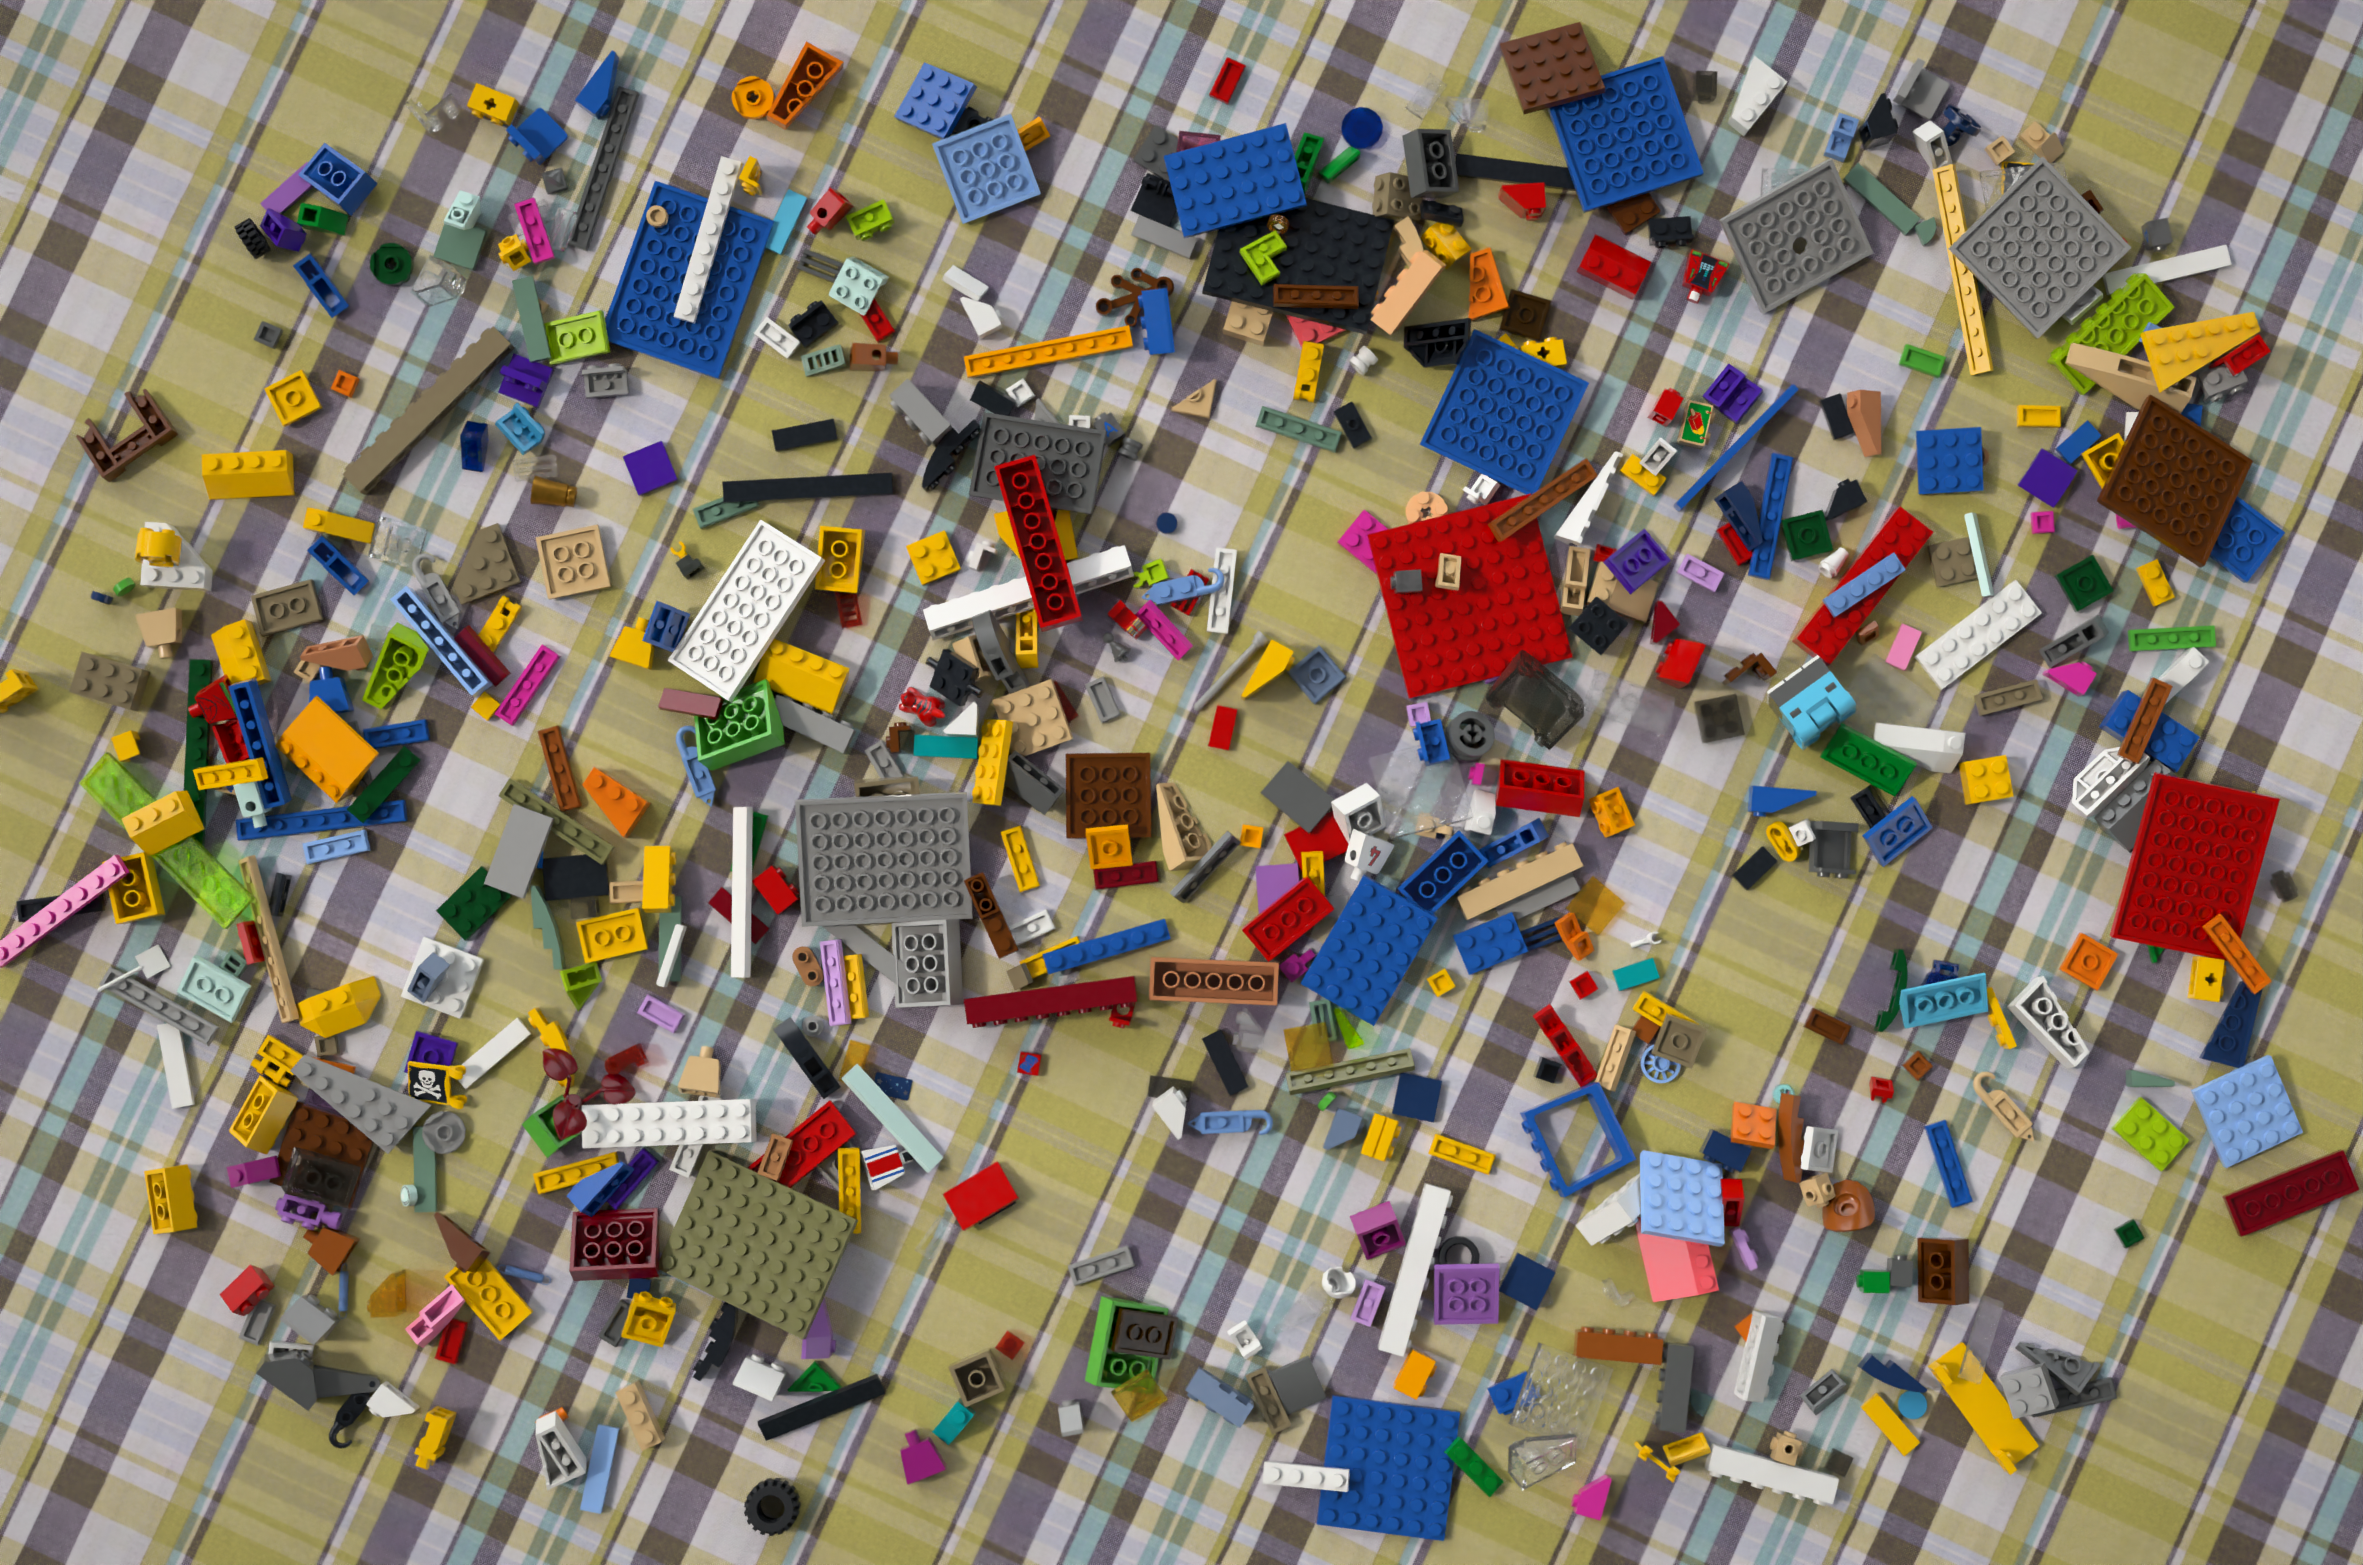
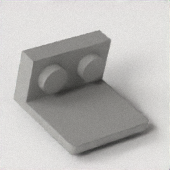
M1918 58L1909 70L1893 101L1930 120L1950 84L1922 69L1925 61Z

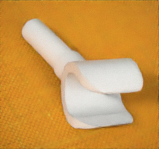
M1650 932L1646 938L1630 943L1631 948L1648 943L1651 945L1659 944L1661 940L1655 942L1652 940V935L1659 932Z

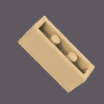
M640 1381L633 1382L616 1391L617 1398L641 1451L661 1443L665 1436Z

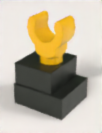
M680 541L681 551L676 552L672 547L670 550L675 556L680 558L676 565L688 580L705 567L698 558L694 560L686 553V546Z

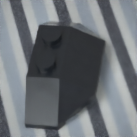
M1471 318L1404 326L1403 347L1424 368L1457 365L1460 363L1470 342Z

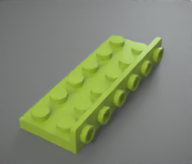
M2146 273L2132 274L2126 280L2127 284L2122 289L2118 288L2111 294L2112 298L2095 310L2097 313L2085 319L2080 325L2081 328L2077 332L2071 333L2065 339V344L2051 352V357L2047 362L2054 364L2080 395H2085L2096 383L2065 364L2071 343L2126 355L2139 342L2140 334L2143 333L2148 322L2157 325L2174 308L2172 303Z

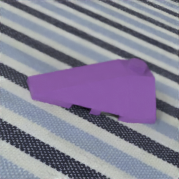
M825 1298L820 1305L806 1339L802 1341L801 1359L830 1358L832 1353L836 1352V1340H833V1331Z

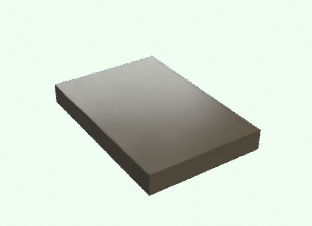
M313 579L251 596L262 637L324 620Z

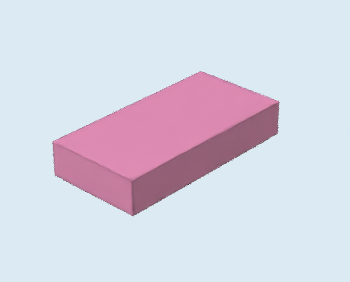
M1902 623L1884 663L1905 671L1922 632Z

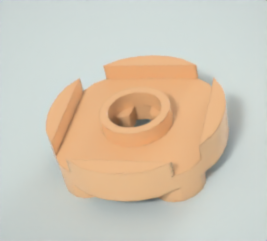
M1423 491L1414 495L1409 500L1405 510L1408 524L1447 515L1448 507L1438 494ZM1428 507L1431 509L1430 513H1432V516H1427L1425 519L1422 517L1421 509H1427Z

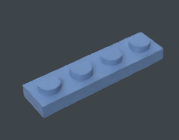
M1892 553L1822 601L1832 616L1836 617L1906 569L1896 554Z

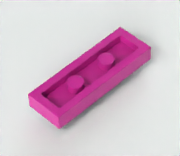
M531 198L514 204L534 264L537 265L555 259L536 199Z
M1151 600L1146 602L1135 614L1178 661L1193 647L1188 639Z

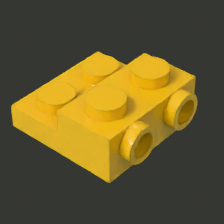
M642 1291L640 1294L634 1293L621 1337L663 1348L676 1312V1303H673V1300L669 1297L654 1298L652 1294L646 1291Z

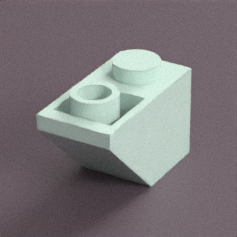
M460 190L444 219V224L463 230L473 228L481 214L480 196Z

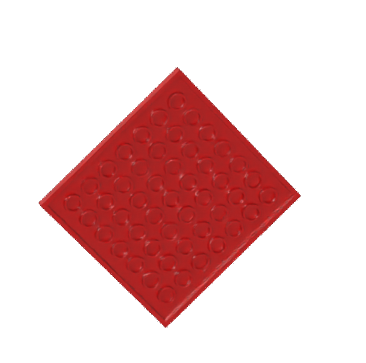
M1531 494L1367 535L1408 699L1572 658L1537 517L1500 542H1498L1488 526V523ZM1440 553L1461 556L1459 590L1435 586ZM1421 569V592L1395 594V589H1391L1390 577L1394 576L1393 573L1395 571Z

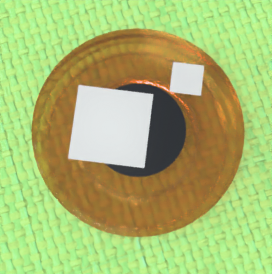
M1272 215L1269 217L1267 227L1272 232L1276 230L1278 234H1284L1288 230L1289 221L1284 216Z

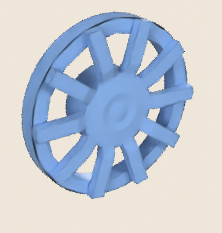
M1653 1044L1642 1054L1640 1062L1642 1072L1653 1082L1667 1083L1678 1075L1681 1064L1670 1062L1657 1055L1654 1057L1649 1053L1653 1049ZM1646 1055L1649 1056V1057H1650L1651 1059H1653V1060H1652V1061H1645ZM1644 1064L1652 1065V1067L1646 1071ZM1670 1065H1677L1675 1072L1669 1068ZM1655 1069L1656 1072L1652 1078L1648 1073ZM1666 1070L1672 1074L1669 1078H1666ZM1659 1072L1662 1073L1663 1080L1657 1079Z

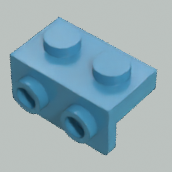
M519 403L514 404L513 409L495 423L522 455H525L542 443L545 435L541 424L535 422L530 417L528 410L525 407H521Z

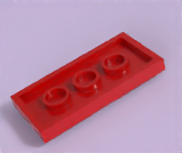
M1307 875L1241 929L1269 962L1332 912L1334 906Z

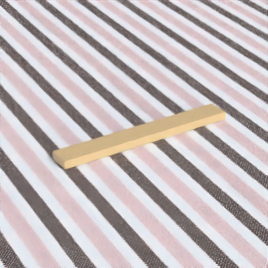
M255 855L248 856L239 860L238 863L280 1018L284 1024L299 1019L257 860Z

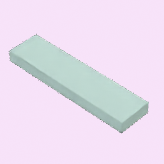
M1973 512L1968 513L1964 517L1981 594L1983 597L1994 596L1977 514Z

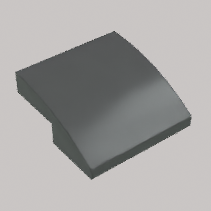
M1309 1355L1269 1372L1287 1415L1326 1399Z

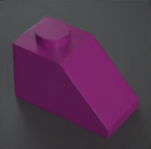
M277 1155L226 1167L231 1188L281 1176Z

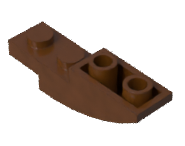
M984 872L964 880L998 958L1001 959L1019 951Z

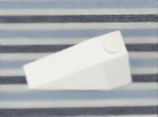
M1876 723L1874 740L1917 762V765L1926 770L1952 773L1963 755L1965 733Z

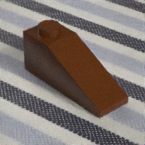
M436 1212L434 1215L451 1258L457 1262L455 1266L464 1273L467 1271L476 1273L491 1252L447 1215Z

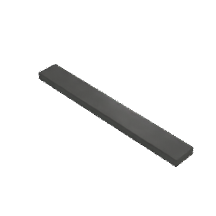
M618 86L567 241L568 246L588 252L640 95L639 92Z

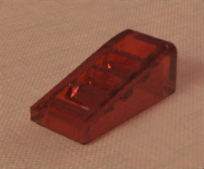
M834 591L842 629L863 625L857 593L840 595V591ZM853 598L854 601L843 604L841 603V600ZM855 606V610L843 612L844 608ZM847 616H857V619L845 621L844 617Z

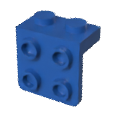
M542 108L536 109L517 129L512 124L506 129L510 135L508 137L510 142L515 147L520 145L524 149L522 154L530 162L535 160L539 165L568 139V134Z

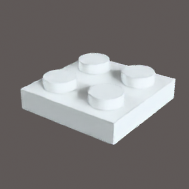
M1807 1126L1804 1135V1149L1801 1156V1169L1833 1173L1838 1130Z

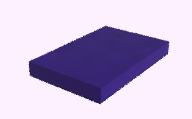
M1644 528L1603 563L1631 595L1666 566L1671 559Z

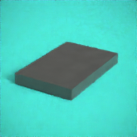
M1289 761L1285 763L1260 792L1308 834L1332 808L1331 802L1335 800Z

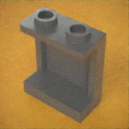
M1811 821L1810 827L1816 839L1810 842L1809 872L1817 873V877H1830V874H1835V878H1848V875L1856 874V870H1850L1851 832H1858L1859 823Z

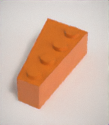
M806 42L768 111L767 120L786 130L842 70L844 62Z

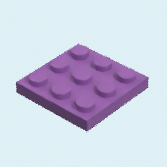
M1499 1263L1434 1265V1325L1498 1324Z

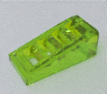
M1335 1008L1333 1012L1347 1049L1350 1050L1363 1045L1364 1041L1339 1008Z

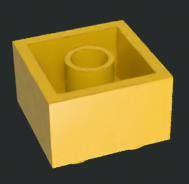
M2006 755L1958 763L1966 805L2014 797Z

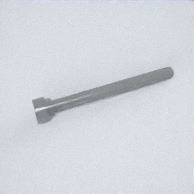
M1260 631L1253 636V643L1195 703L1194 709L1196 711H1200L1258 649L1261 650L1269 645L1270 640Z

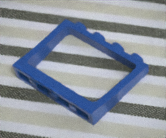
M1592 1082L1520 1113L1524 1121L1521 1123L1522 1128L1526 1134L1530 1133L1533 1139L1530 1142L1531 1147L1535 1153L1539 1152L1542 1158L1540 1165L1544 1172H1549L1551 1177L1549 1184L1555 1192L1558 1191L1560 1197H1566L1636 1160L1599 1082ZM1586 1095L1615 1154V1159L1567 1186L1534 1117L1541 1112Z

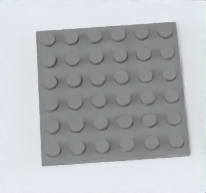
M2041 157L1948 249L2038 339L2131 247L2044 157Z

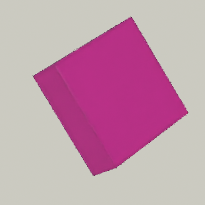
M2053 511L2030 513L2032 534L2055 532Z

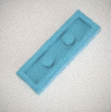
M788 189L773 220L774 224L766 244V249L782 255L807 203V197Z

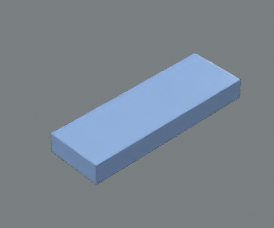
M360 830L303 843L306 863L313 864L370 851L367 831Z

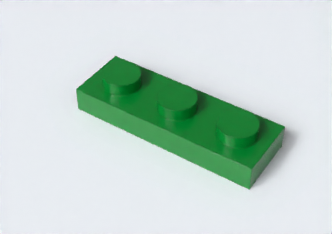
M1459 1436L1444 1451L1489 1498L1504 1483Z

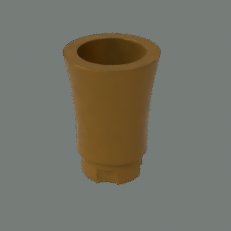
M535 475L531 489L530 504L561 507L575 506L577 487Z

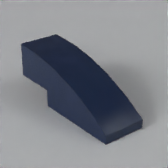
M1867 1353L1857 1365L1872 1377L1893 1387L1925 1393L1928 1390L1891 1360L1884 1365L1874 1356Z

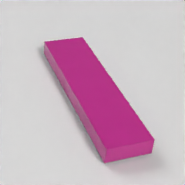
M542 644L495 712V715L511 726H514L561 656Z

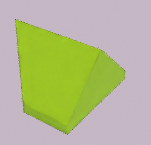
M597 962L560 971L566 993L577 1011H579L599 983L602 982Z

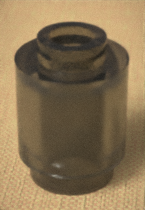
M2279 870L2271 875L2272 879L2269 882L2278 899H2281L2283 903L2299 896L2297 893L2298 888L2289 871Z

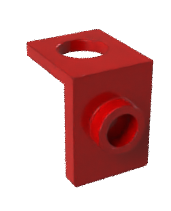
M1134 1002V1006L1129 1007V1012L1126 1015H1121L1117 1012L1118 1004L1113 1005L1109 1021L1113 1022L1112 1026L1122 1029L1125 1028V1025L1130 1026L1136 1002Z

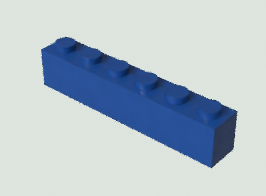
M253 678L236 682L228 687L249 758H263L268 775L267 779L256 781L264 809L285 805L292 800L278 750L275 747L276 743L257 679Z

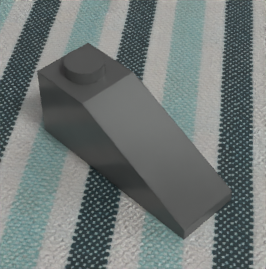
M2096 615L2039 649V652L2049 668L2104 638L2109 631L2099 615Z

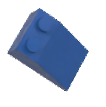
M326 143L320 147L298 174L351 216L378 184L364 170Z

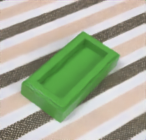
M1905 344L1898 365L1939 378L1946 357Z

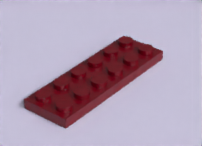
M2340 1149L2222 1197L2237 1234L2242 1237L2360 1189L2345 1152Z

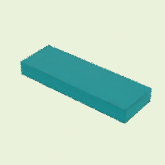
M914 735L913 756L977 759L978 738Z

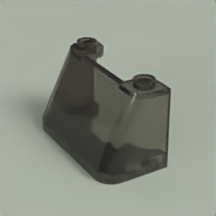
M1520 650L1486 694V701L1492 708L1497 707L1501 709L1503 706L1534 730L1535 742L1541 747L1545 746L1548 750L1584 717V702L1580 695L1524 650Z

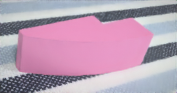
M451 1284L419 1312L421 1316L405 1328V1330L418 1346L424 1348L452 1320L464 1304L465 1299L455 1286Z

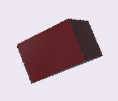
M1658 600L1655 602L1650 639L1651 645H1655L1681 625L1663 601Z

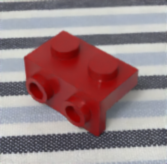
M233 718L223 724L212 727L226 763L250 759L238 718Z

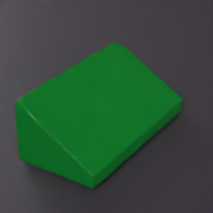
M1348 147L1319 171L1320 176L1327 184H1330L1360 159L1361 152L1353 147Z

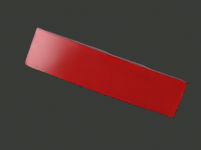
M1548 1004L1533 1015L1538 1026L1578 1085L1583 1087L1597 1077L1596 1071L1554 1008Z

